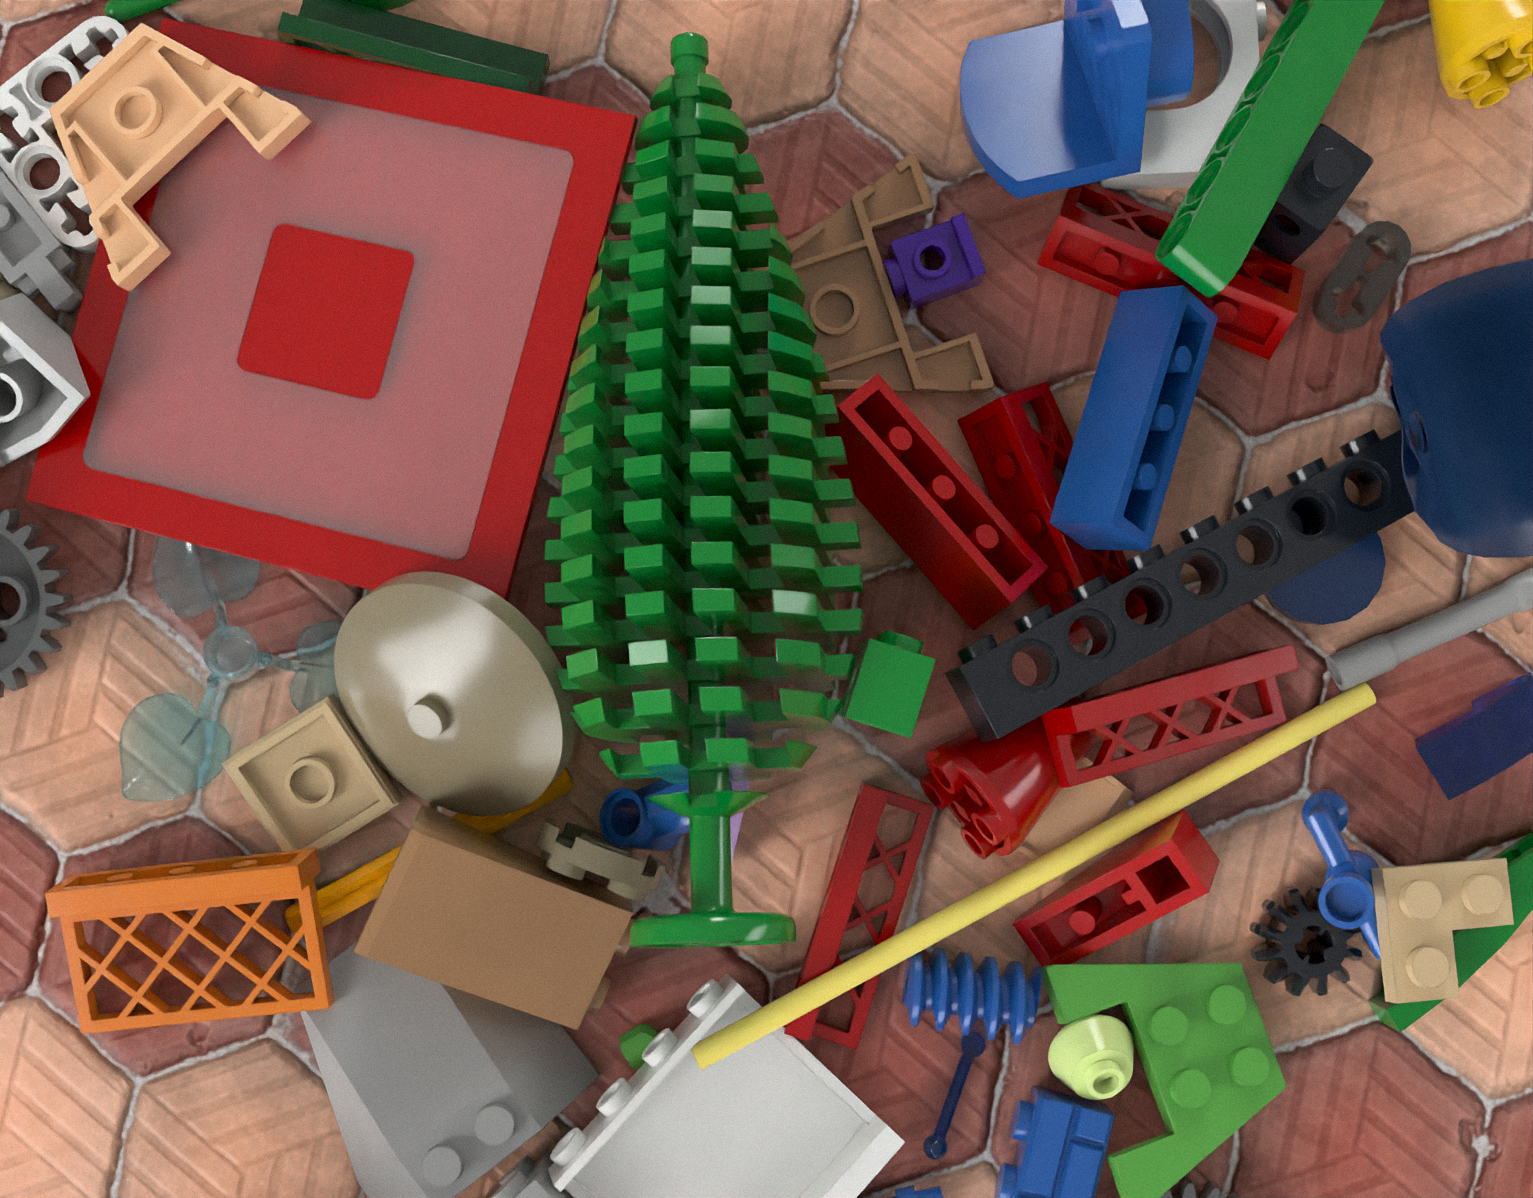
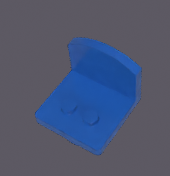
M1065 0L1064 20L970 41L960 70V114L969 145L986 172L1001 187L1018 199L1140 172L1146 108L1185 100L1191 91L1194 74V45L1188 1Z

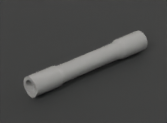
M1533 567L1508 577L1500 585L1388 634L1375 635L1327 656V666L1334 682L1340 690L1345 691L1393 670L1403 661L1506 616L1533 609Z

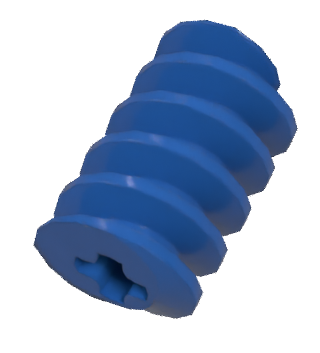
M935 947L925 964L922 960L921 951L907 959L902 1004L907 1006L911 1026L917 1027L926 1010L933 1012L936 1031H943L951 1015H957L961 1035L968 1036L977 1019L984 1021L987 1040L994 1041L1002 1024H1008L1012 1044L1020 1045L1028 1028H1032L1037 1014L1042 986V968L1040 965L1034 966L1025 981L1021 963L1010 961L1000 977L995 957L986 956L974 973L970 953L959 952L949 968L944 948Z

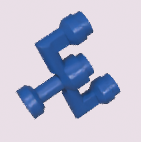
M1332 790L1316 791L1307 798L1302 809V819L1305 826L1310 830L1328 865L1325 882L1319 894V909L1323 917L1336 927L1342 929L1360 927L1363 939L1369 945L1374 956L1381 960L1375 911V893L1371 868H1379V866L1367 853L1348 849L1340 833L1345 828L1349 819V806L1344 797Z

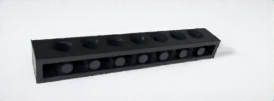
M1375 429L1339 447L1345 458L1328 468L1322 457L1286 475L1292 485L1287 490L1274 496L1269 486H1266L1234 503L1233 505L1239 515L1220 525L1215 515H1212L1180 532L1179 534L1185 544L1166 555L1160 544L1150 548L1149 551H1144L1124 563L1130 574L1112 584L1109 583L1105 574H1102L1073 589L1069 593L1075 603L1054 614L1049 604H1046L1017 619L1013 623L1019 633L1004 642L997 644L993 635L990 634L956 652L962 664L946 672L945 675L981 742L984 743L1003 737L1414 512L1413 503L1403 476L1401 460L1402 431L1399 430L1380 439ZM1345 479L1352 481L1358 488L1360 495L1358 505L1353 503L1346 495L1344 488ZM1292 506L1298 508L1305 515L1307 520L1306 534H1302L1294 527L1291 521ZM1238 535L1246 537L1254 548L1255 555L1252 564L1245 562L1237 552L1236 540ZM1184 563L1194 567L1199 573L1201 588L1198 594L1190 592L1182 582L1181 570ZM1128 593L1138 595L1146 605L1147 617L1143 625L1134 622L1127 614L1125 601ZM1073 622L1084 625L1091 634L1092 647L1088 655L1077 652L1070 643L1069 630ZM1017 652L1027 654L1035 662L1037 676L1031 686L1020 683L1013 674L1012 660Z

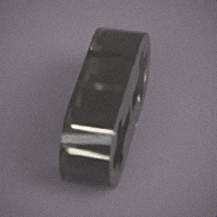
M1376 221L1365 226L1349 241L1316 291L1312 301L1313 315L1316 322L1324 330L1333 334H1348L1365 325L1374 316L1406 267L1411 256V242L1407 233L1399 225L1390 221ZM1378 239H1383L1388 243L1385 254L1391 261L1384 260L1368 273L1363 267L1370 258L1372 250L1365 243L1372 245ZM1355 283L1360 286V289L1352 299L1351 306L1358 313L1350 312L1343 318L1338 317L1334 313L1338 303L1331 297V294L1339 296Z

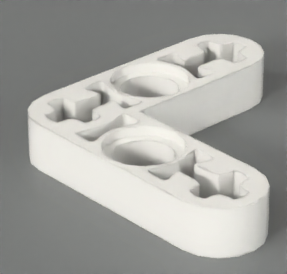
M96 16L84 21L0 86V116L6 113L14 119L12 121L13 127L24 140L30 143L20 150L12 140L0 133V167L56 238L74 251L84 254L96 253L100 238L96 237L94 229L86 236L77 230L73 231L77 226L76 220L65 207L60 205V203L70 198L74 205L88 215L92 213L82 185L75 181L64 149L52 135L56 128L49 109L56 102L44 101L41 94V86L48 75L63 71L69 73L73 87L85 75L69 62L71 59L77 56L90 71L104 58L98 55L100 50L96 43L99 39L106 37L113 43L114 49L129 34L128 30L117 20L107 16ZM43 158L56 159L60 166L58 181L54 186L46 190L34 189L30 182V171L33 165Z

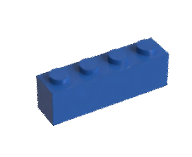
M1184 285L1120 292L1049 523L1087 550L1149 551L1218 320V316Z

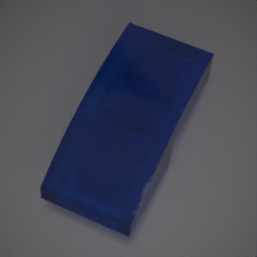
M1531 672L1471 701L1472 711L1415 739L1416 749L1448 800L1489 780L1533 752V676Z

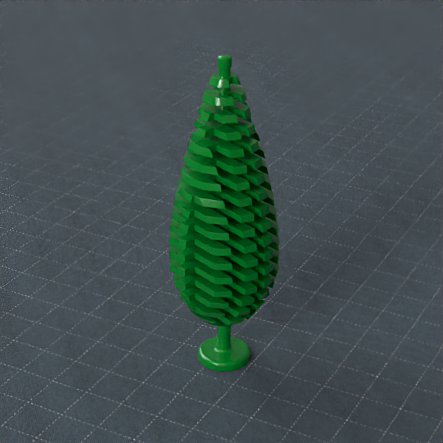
M684 32L673 37L670 42L671 65L674 67V75L665 77L653 93L649 107L652 112L648 113L640 121L635 136L636 161L635 163H627L621 183L622 189L627 195L633 194L634 203L616 204L610 221V229L615 235L630 234L632 240L608 241L607 237H604L598 255V272L591 279L587 295L589 314L582 319L578 335V349L581 355L571 365L570 380L567 388L570 396L567 397L566 412L562 413L559 431L564 438V454L556 455L553 473L555 478L562 483V497H550L547 518L554 525L561 524V539L546 540L544 560L551 567L561 566V582L545 583V604L551 609H562L563 625L545 626L548 644L552 650L556 652L585 650L566 656L568 669H557V675L564 691L571 692L572 694L589 693L596 698L574 705L575 712H570L582 731L590 737L609 741L638 743L640 746L641 754H618L610 748L599 752L600 759L614 775L626 780L661 777L669 783H688V793L676 792L648 797V800L689 819L691 910L688 914L659 915L637 919L633 922L630 929V947L694 948L793 943L797 941L796 925L791 916L774 912H736L733 908L730 817L765 800L771 794L729 790V778L734 782L769 779L770 772H799L817 747L805 742L785 740L787 747L756 748L751 742L772 740L773 729L796 728L802 736L822 731L830 727L843 706L844 702L841 699H827L824 692L835 690L836 680H850L856 660L855 655H826L825 653L836 651V637L862 635L864 612L862 609L835 610L834 593L863 592V576L860 565L833 566L832 550L861 549L859 526L856 521L831 523L830 508L856 506V501L850 479L828 480V466L845 465L848 463L841 436L826 437L825 424L839 423V417L833 395H821L822 382H829V376L821 353H814L813 350L817 334L812 317L803 309L806 295L801 279L790 267L793 255L785 236L772 224L779 223L769 194L767 192L748 194L747 185L764 184V176L753 153L742 154L748 149L750 138L741 118L730 110L732 99L718 78L706 74V66L709 63L708 41L701 34ZM770 223V229H750V225ZM769 267V270H763V271H754V269H753V268ZM631 277L632 279L630 281H624V278ZM768 307L769 312H756L755 308ZM768 348L769 353L759 354L757 349ZM768 389L770 395L761 396L759 390ZM768 430L771 438H764L761 431ZM763 472H769L772 481H767ZM765 514H770L772 524H769ZM770 599H773V611H772V602L770 601ZM773 642L776 643V656H774ZM794 684L798 690L779 688L780 700L773 701L774 685ZM608 702L634 704V708L617 709ZM726 733L732 738H726ZM642 735H663L668 739L665 741L640 743Z

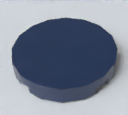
M1292 506L1291 521L1299 532L1306 534V517L1298 508ZM1376 532L1264 593L1274 609L1292 621L1314 625L1347 621L1367 608L1381 588L1386 564L1381 538Z

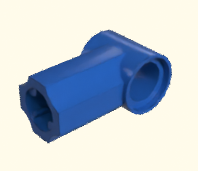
M661 779L638 790L630 788L614 790L606 797L599 814V824L603 837L610 844L620 847L658 852L669 850L677 844L682 835L689 833V819L649 801L648 797L676 792L688 793V783H669ZM729 780V790L733 791L731 780Z

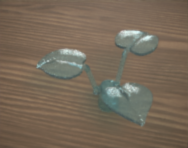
M158 535L153 556V580L156 591L166 607L176 615L184 618H195L206 613L212 607L214 609L216 630L207 637L203 646V659L207 668L212 673L207 678V687L201 705L197 710L185 697L173 693H163L147 697L130 711L121 729L119 742L122 795L126 799L134 801H167L193 793L217 777L224 768L221 763L229 757L231 739L229 733L222 725L206 719V717L213 708L220 685L224 680L229 682L247 680L258 671L260 665L296 672L291 680L289 690L292 703L300 713L331 693L335 695L342 706L335 680L334 652L338 632L343 622L325 621L306 627L300 633L297 640L296 651L298 660L286 659L262 652L259 642L248 631L238 626L229 625L228 613L224 602L242 600L252 592L261 570L260 561Z

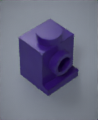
M964 213L953 216L947 222L891 241L888 249L890 259L882 261L894 297L903 295L909 311L979 286L986 274ZM935 251L941 255L943 266L935 271L927 270L922 266L920 256L924 252Z

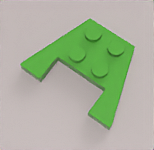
M1241 963L1065 964L1041 967L1042 979L1058 1024H1068L1116 1005H1121L1164 1123L1165 1133L1106 1155L1120 1198H1160L1287 1087Z

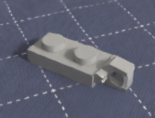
M0 167V272L10 285L22 290L28 298L33 299L39 293H42L54 309H61L66 316H70L80 308L83 299V293L65 273L76 264L67 253L70 250L56 238Z

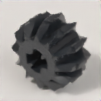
M1287 887L1283 890L1285 908L1270 899H1266L1262 902L1261 906L1264 912L1271 917L1269 924L1266 925L1259 921L1251 923L1250 931L1266 938V942L1258 944L1250 950L1251 956L1257 961H1269L1265 967L1263 977L1272 984L1285 979V987L1288 993L1300 996L1308 984L1313 993L1319 996L1327 995L1329 988L1327 975L1342 983L1350 981V975L1341 965L1344 958L1356 961L1363 957L1361 950L1347 944V940L1356 937L1361 933L1360 927L1342 929L1332 925L1323 917L1318 904L1321 888L1310 887L1303 898V895L1297 888ZM1304 928L1316 933V938L1307 942L1308 953L1295 949V943L1304 940Z

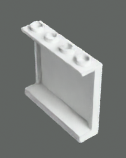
M726 973L718 983L711 979L693 995L687 1005V1009L691 1013L673 1032L666 1028L649 1043L642 1054V1059L646 1062L628 1082L623 1077L619 1078L604 1092L596 1105L600 1112L583 1131L576 1127L559 1141L550 1155V1159L554 1163L548 1168V1172L553 1186L560 1192L565 1189L574 1198H857L902 1147L905 1141L873 1113L797 1039L784 1034V1027L773 1031L701 1071L691 1051L693 1046L702 1039L762 1007Z

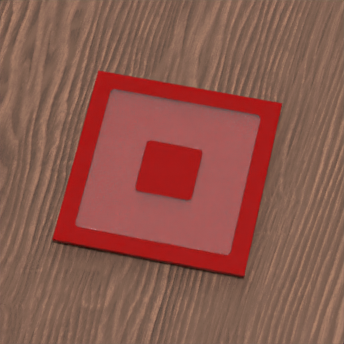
M163 18L159 31L161 34L206 57L209 61L226 71L250 81L281 101L285 100L296 106L309 118L311 123L271 161H268L257 152L231 120L226 117L133 205V208L169 249L171 254L132 291L129 292L121 288L113 281L107 267L108 264H111L103 240H99L71 337L91 395L56 437L40 446L25 501L368 590H374L389 579L411 572H441L471 580L486 587L508 602L570 375L571 365L576 353L582 319L586 316L588 308L587 295L591 279L599 268L598 255L603 239L608 235L610 221L624 176L638 118L635 115Z

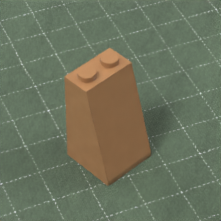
M422 804L353 952L383 964L578 1030L585 1013L588 1012L596 1015L603 1004L611 983V979L603 975L613 954L623 958L630 947V929L635 921L631 919L633 915L632 899L616 894L607 889L606 886L586 877H583V880H578L555 872L545 866L546 859Z

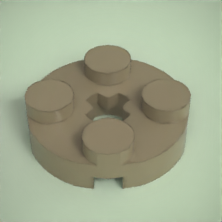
M544 819L535 844L542 849L541 857L547 860L545 866L549 869L578 880H583L586 870L600 875L601 879L609 882L607 889L639 902H644L648 890H657L666 867V863L650 854L646 862L630 856L633 848L610 844L603 837V834L567 822L563 833L560 834V828L554 819Z

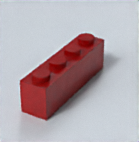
M878 373L836 407L839 423L825 424L826 437L841 436L848 464L830 465L829 467L840 479H850L856 498L973 630H976L1012 604L1049 568Z

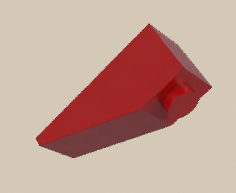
M1183 808L1127 839L1018 916L1012 925L1042 967L1046 965L1072 964L1209 893L1220 860Z

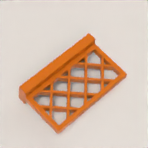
M317 848L71 874L45 892L49 918L60 917L81 1034L330 1009L335 1000L314 879L321 873ZM298 898L303 925L293 938L262 916L273 901ZM262 902L256 910L247 905L248 903ZM225 906L246 922L230 945L200 923L211 907ZM199 909L193 917L184 911ZM163 913L184 929L168 951L139 930V927L149 914ZM137 915L132 923L123 918ZM100 919L121 935L106 957L86 943L82 921ZM252 928L283 950L267 972L236 950ZM190 935L220 956L205 978H202L175 957ZM303 936H305L307 950L298 944ZM128 942L158 963L143 984L113 963ZM289 955L311 972L314 992L294 994L273 978ZM227 962L257 984L246 999L232 1000L211 984ZM90 966H92L94 969H96V971L94 972L93 975H92V973H91V967H90ZM165 969L194 990V993L185 1005L170 1006L150 991V988ZM103 976L133 997L123 1011L99 1014L94 988ZM262 990H265L267 993L271 995L267 997H258ZM201 996L208 1001V1003L196 1004ZM139 1003L147 1008L135 1010Z

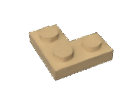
M1507 858L1371 868L1385 1002L1398 1004L1460 998L1452 930L1514 925Z

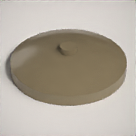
M427 571L411 572L385 581L363 597L349 611L339 629L334 652V673L340 701L353 730L371 756L387 773L408 790L450 811L475 816L503 815L520 810L539 798L558 778L568 763L575 740L576 721L570 714V712H575L572 693L562 689L557 675V669H562L561 664L550 645L536 627L501 596L484 586L456 575Z

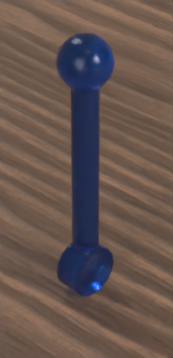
M971 1030L968 1036L961 1035L959 1039V1046L962 1050L961 1058L933 1135L928 1136L923 1142V1151L930 1159H941L948 1151V1144L945 1138L973 1059L980 1056L985 1050V1040L977 1031Z

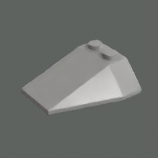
M358 941L329 962L335 1000L330 1009L300 1012L357 1182L369 1198L456 1197L542 1130L601 1074L565 1026L361 956L353 952ZM310 977L294 989V994L314 992L312 978Z

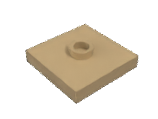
M333 693L221 763L279 851L282 852L317 848L319 854L397 806L403 799L383 768L371 756L353 730L344 709Z

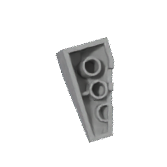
M22 292L0 300L1 468L53 440L91 395L71 337Z

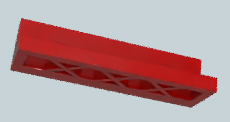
M1094 183L1067 188L1056 220L1037 261L1038 265L1118 298L1121 291L1184 285L1218 316L1212 337L1270 360L1297 315L1305 270L1250 248L1241 267L1228 285L1213 297H1206L1155 259V252L1160 241L1146 236L1141 231V229H1145L1159 235L1162 239L1174 216ZM1079 202L1099 210L1104 216L1100 217L1078 208L1076 204ZM1258 277L1283 286V292L1263 284Z
M1047 381L1001 396L957 420L995 507L1049 567L1031 584L1040 607L1049 604L1053 613L1056 614L1075 603L1069 593L1073 589L1102 574H1105L1111 584L1130 574L1124 563L1127 559L1122 550H1087L1049 523L1055 499L1060 489L1052 473L1053 464L1061 469L1064 475L1073 447V439ZM1031 402L1042 426L1041 434L1032 428L1022 405ZM1128 593L1125 607L1129 617L1133 620L1147 613L1144 601L1138 595ZM1077 622L1072 623L1069 630V640L1072 646L1092 639L1089 630L1084 625Z
M1293 644L1254 651L1056 707L1041 715L1060 788L1073 787L1287 723L1275 676L1299 669ZM1254 682L1263 715L1248 718L1231 707V704L1240 686ZM1220 692V694H1219L1218 697H1216L1215 695H1213V694H1215V693ZM1194 699L1212 709L1202 732L1199 734L1193 733L1177 722L1185 703ZM1167 707L1165 713L1159 710ZM1144 715L1158 725L1148 748L1145 750H1140L1122 738L1131 717ZM1225 718L1233 723L1221 727ZM1112 723L1110 729L1103 726ZM1087 730L1104 742L1093 764L1077 769L1068 734ZM1171 734L1179 738V740L1167 743ZM1115 750L1125 755L1112 759Z
M861 781L795 989L832 970L834 964L836 967L843 964L837 953L844 932L865 923L875 946L894 935L932 817L934 805ZM885 804L917 813L910 838L885 850L877 834ZM874 842L879 854L868 859ZM905 851L897 874L890 858ZM884 862L895 883L889 900L866 911L857 894L863 872ZM854 903L860 914L848 920ZM886 911L878 934L870 919ZM881 973L863 982L859 995L855 987L849 990L856 1006L848 1030L817 1021L819 1006L784 1025V1034L808 1042L812 1035L857 1050Z

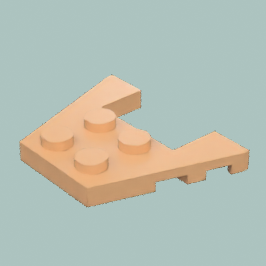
M140 23L49 109L75 181L82 185L92 213L89 215V219L95 235L103 240L111 264H108L107 267L110 275L118 286L129 292L171 254L169 249L133 208V205L212 130L228 117L257 152L268 161H271L311 123L309 118L296 106L285 100L281 101L250 81L226 71L209 61L206 57L143 23Z

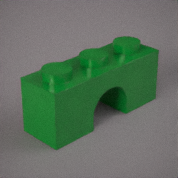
M888 630L877 634L876 640L869 638L861 642L852 674L842 699L844 704L838 715L911 738L936 659L921 655L924 642Z

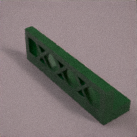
M303 0L298 16L282 12L277 29L283 41L287 44L539 96L542 94L550 66L548 54L345 0Z

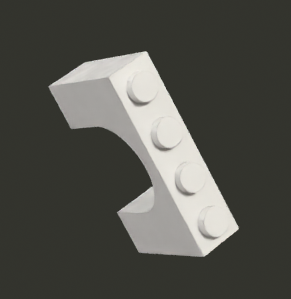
M1187 0L1190 15L1206 28L1217 50L1219 72L1215 89L1210 96L1189 107L1170 110H1146L1140 172L1101 180V187L1109 190L1188 188L1191 186L1259 64L1258 41L1264 39L1267 24L1264 2H1256V0Z

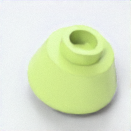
M1092 1014L1064 1025L1053 1039L1049 1048L1048 1062L1055 1077L1079 1096L1086 1099L1102 1100L1115 1096L1127 1086L1133 1074V1036L1129 1028L1122 1021L1111 1016Z

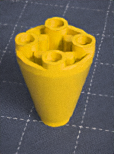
M1428 0L1439 77L1448 97L1459 100L1470 99L1475 109L1486 108L1503 100L1510 93V86L1533 74V0Z

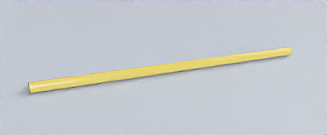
M1363 682L1338 694L702 1039L691 1049L701 1071L1376 704L1374 692L1367 683Z

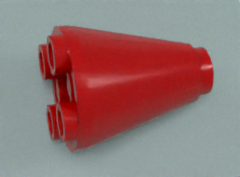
M1076 696L1059 706L1080 701L1082 699ZM1041 716L996 740L982 743L976 731L973 730L935 746L926 753L925 764L928 773L919 781L925 795L937 808L941 810L949 808L963 826L960 829V833L964 842L975 855L983 860L993 853L1005 856L1015 851L1062 789L1060 788ZM1087 730L1068 734L1076 767L1079 766L1093 745L1092 739L1095 735Z

